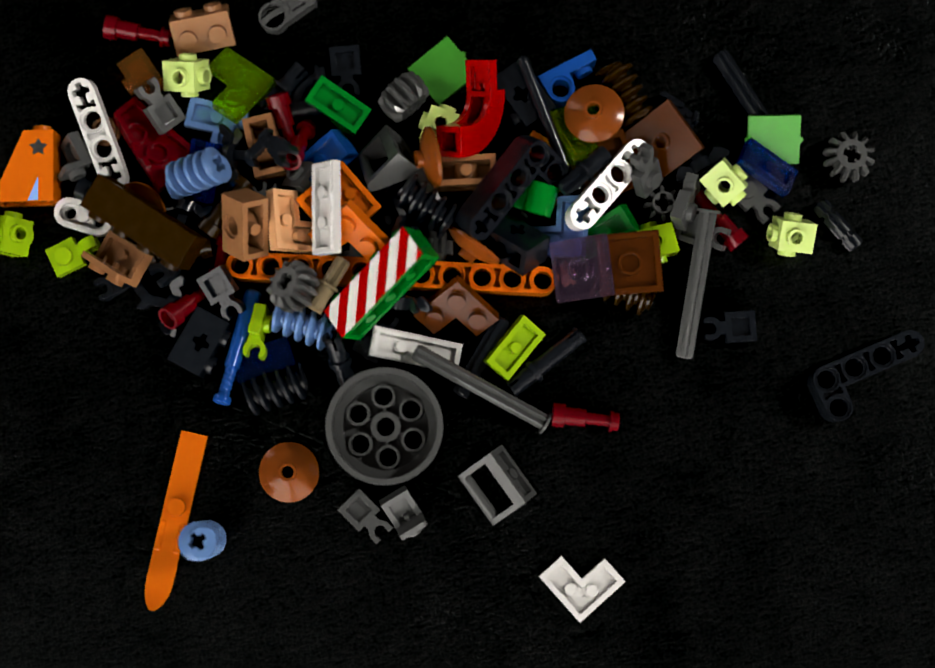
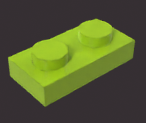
M520 315L483 361L500 377L509 381L546 334L525 315Z

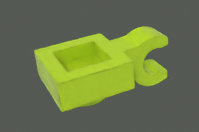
M93 235L83 238L79 243H77L75 238L70 237L46 249L45 252L57 277L62 278L86 266L85 258L81 256L82 252H96L101 243L98 237L94 238Z
M254 304L247 330L249 333L248 339L243 346V354L247 358H249L253 348H260L258 357L262 361L266 359L268 354L263 342H265L266 334L271 333L272 314L265 304Z

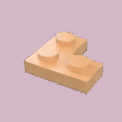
M278 188L266 190V197H268L270 251L312 254V239L307 235L312 228V222L300 220L299 205L295 201L298 197V191Z

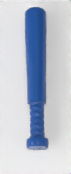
M247 289L243 294L242 301L246 305V311L241 314L238 313L224 363L226 368L219 392L213 396V402L220 405L230 406L232 401L231 397H229L231 387L243 359V346L248 339L249 333L247 330L255 303H260L262 299V294L256 289Z

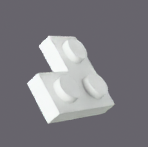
M562 556L556 559L539 575L540 579L579 623L626 582L605 558L582 578Z

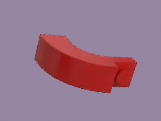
M496 59L465 60L466 103L459 118L453 123L436 126L441 157L464 158L473 156L481 152L495 136L502 119L505 104V89L497 88Z

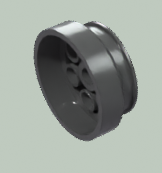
M378 367L354 375L338 389L328 407L325 431L332 455L346 472L366 483L393 485L416 477L431 464L441 446L444 422L442 411L435 395L422 380L401 369ZM381 389H389L392 392V400L387 405H379L376 401V394ZM416 402L419 404L420 412L417 417L409 419L404 416L403 407L406 403ZM364 406L366 408L367 417L363 422L356 423L352 420L351 411L354 407ZM391 419L394 422L395 429L391 435L383 436L379 433L378 425L381 420ZM410 432H418L422 436V444L417 449H410L406 446L405 438ZM358 436H365L369 440V448L364 453H357L353 448V442ZM385 449H393L397 454L395 464L389 467L383 465L380 460V455Z

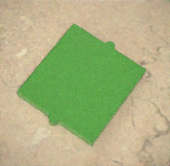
M447 36L412 64L408 71H413L416 75L420 76L430 91V97L439 106L466 85L465 60L468 59L466 58V53L464 51L461 52Z
M801 114L748 115L747 137L744 138V142L747 144L746 165L799 164L800 143L803 142V138L800 136Z

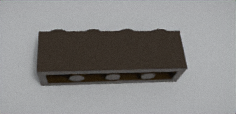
M98 173L80 204L90 211L88 214L90 218L101 224L107 222L113 226L112 232L126 240L130 237L137 242V249L150 256L153 253L162 258L160 263L175 272L177 269L190 270L207 241V238L110 176Z

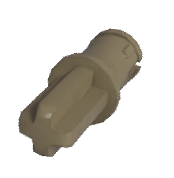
M341 256L335 257L323 278H318V281L321 283L315 289L318 296H313L311 299L312 306L307 305L306 307L319 315L322 314L335 292L338 293L339 290L336 287L350 266L349 261Z

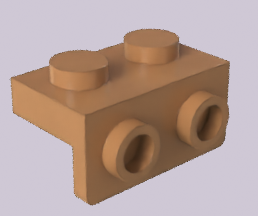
M219 1L210 2L203 5V9L192 11L190 7L175 10L174 15L170 16L168 23L178 57L181 53H199L236 45L228 4L221 5Z
M112 230L106 234L95 255L83 251L81 254L83 258L90 262L88 265L90 269L102 275L107 273L106 279L119 287L126 283L135 288L138 286L154 257L136 248V244L117 236Z

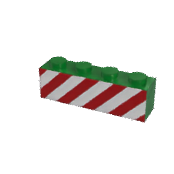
M402 227L391 235L390 241L381 250L371 256L370 262L361 271L352 276L351 282L342 292L337 293L331 299V303L324 312L342 338L361 340L440 257L420 230Z

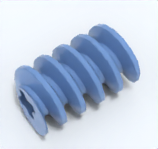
M207 147L194 154L171 161L166 165V189L173 199H183L202 190L228 182L232 176L231 165L217 149Z
M275 306L271 320L272 332L277 333L283 327L282 333L284 337L288 338L294 332V340L299 342L305 336V345L311 346L316 341V348L320 351L325 348V344L322 341L323 335L329 332L332 339L331 331L336 330L333 324L328 322V317L325 313L319 319L317 318V313L313 310L306 314V306L302 313L294 311L292 314Z
M212 520L192 522L181 530L178 537V547L181 553L192 561H203L219 555L224 550L227 542L224 528ZM201 535H204L206 539L203 541V545L201 546L199 541L202 540Z

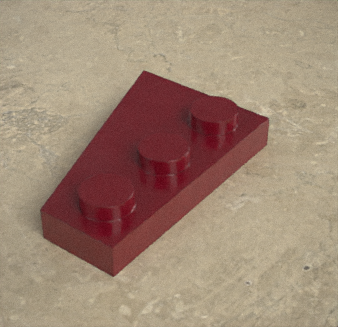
M133 97L113 113L112 120L157 193L160 194L166 189V165L171 161L186 157V155L194 154L197 150L173 129H170L163 135H159L142 111L146 106L136 97Z

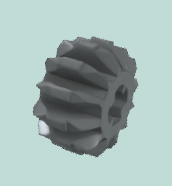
M413 71L405 72L398 78H395L391 84H388V87L382 91L378 103L388 118H391L395 123L401 122L409 116H413L414 112L420 109V106L426 102L430 91L419 75H416Z
M841 132L838 135V139L831 138L828 141L830 148H825L823 155L829 159L823 162V166L833 167V170L829 173L831 177L840 173V182L844 183L848 177L852 182H857L860 175L865 177L870 173L867 166H872L875 160L869 157V155L875 151V148L865 147L868 137L858 141L857 132H852L849 137L845 132ZM846 152H849L850 158L854 159L852 162H848V156L844 155Z
M297 260L293 262L284 261L282 268H275L276 274L274 277L268 278L272 283L266 289L271 295L269 300L281 310L291 314L294 311L302 313L305 305L312 306V297L318 296L315 289L321 284L316 278L317 273L314 269Z

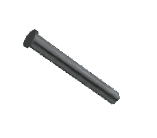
M696 208V211H699L676 349V356L683 359H692L694 357L717 214L721 213L718 210Z
M418 345L413 352L412 359L537 427L538 433L542 434L550 423L553 415L552 412L549 411L546 414L422 345Z

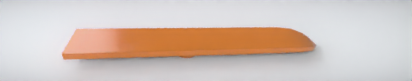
M183 430L180 433L146 577L145 603L150 611H156L164 605L174 585L181 555L178 547V537L181 530L188 525L208 436Z

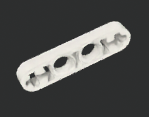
M84 78L74 79L68 86V97L97 175L99 173L112 176L110 166L103 167L102 163L112 162L116 159L117 164H111L114 172L121 173V178L117 179V181L123 185L129 183V171L96 84ZM80 85L89 88V92L86 93V99L88 103L93 104L95 102V107H86L81 110V106L87 105L83 97L77 96V92L80 91ZM91 112H96L101 117V123L96 129L89 128L86 123V118ZM103 140L108 141L112 148L110 155L105 158L97 153V145Z
M634 139L624 144L612 157L613 160L605 165L565 212V222L571 230L579 232L590 228L632 181L631 173L635 170V166L631 162L628 164L625 160L629 159L635 148L638 149L637 155L640 156V145L645 141ZM612 167H618L622 170V182L619 183L612 179ZM596 187L602 189L605 193V201L602 204L597 203L593 199L592 192ZM589 207L591 210L587 211L582 217L583 221L578 223L576 220L578 217L577 213Z

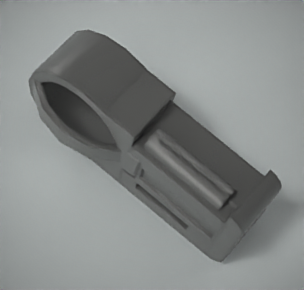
M273 0L260 8L258 20L263 30L272 35L280 34L287 27L318 6L317 0ZM272 9H275V10H273L272 12H270L268 15L265 16V14H266L268 11H270V10H272ZM285 14L284 21L280 26L273 28L266 26L277 15Z

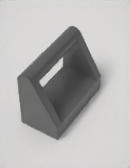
M385 125L357 156L367 188L372 192L407 180L420 170L415 166L413 153L408 141L388 125ZM388 157V160L374 172L371 162Z
M503 445L494 449L458 476L492 526L527 503L537 494ZM484 464L513 503L501 513L497 512L471 475Z

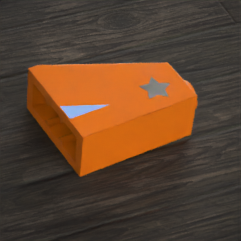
M35 125L33 130L22 131L0 180V207L55 206L61 200V182L57 178L61 170V135L52 129L51 126Z

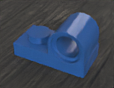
M590 49L539 75L537 81L556 105V108H565L569 97L575 92V84L572 78L576 77L577 80H580L591 74L597 59ZM555 86H563L567 89L568 94L564 97H558L553 93L552 89Z
M331 129L305 152L303 161L318 163L334 159L343 161L348 165L358 156V152L341 129Z

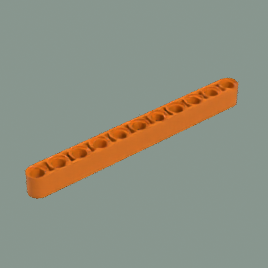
M269 253L268 256L249 260L248 270L243 274H237L235 272V264L239 259L230 255L227 258L226 267L230 274L238 281L271 283L268 278L274 277V275H266L264 271L265 265L268 262L276 261L279 263V268H282L284 261L293 262L297 260L309 264L317 273L316 278L322 279L325 268L332 264L337 256ZM341 256L350 262V266L337 287H346L351 282L350 280L354 275L355 269L362 265L366 266L369 263L364 257ZM436 261L435 265L428 269L431 274L429 280L425 283L416 282L409 290L437 292L447 284L443 277L449 270L457 271L461 279L478 294L544 297L551 294L557 280L554 271L544 266H538L522 276L504 264ZM481 271L488 273L491 277L489 284L486 286L477 285L473 280L476 273ZM509 273H515L520 277L521 283L514 288L508 287L504 283V277ZM546 275L549 277L551 285L546 289H539L534 284L536 276Z

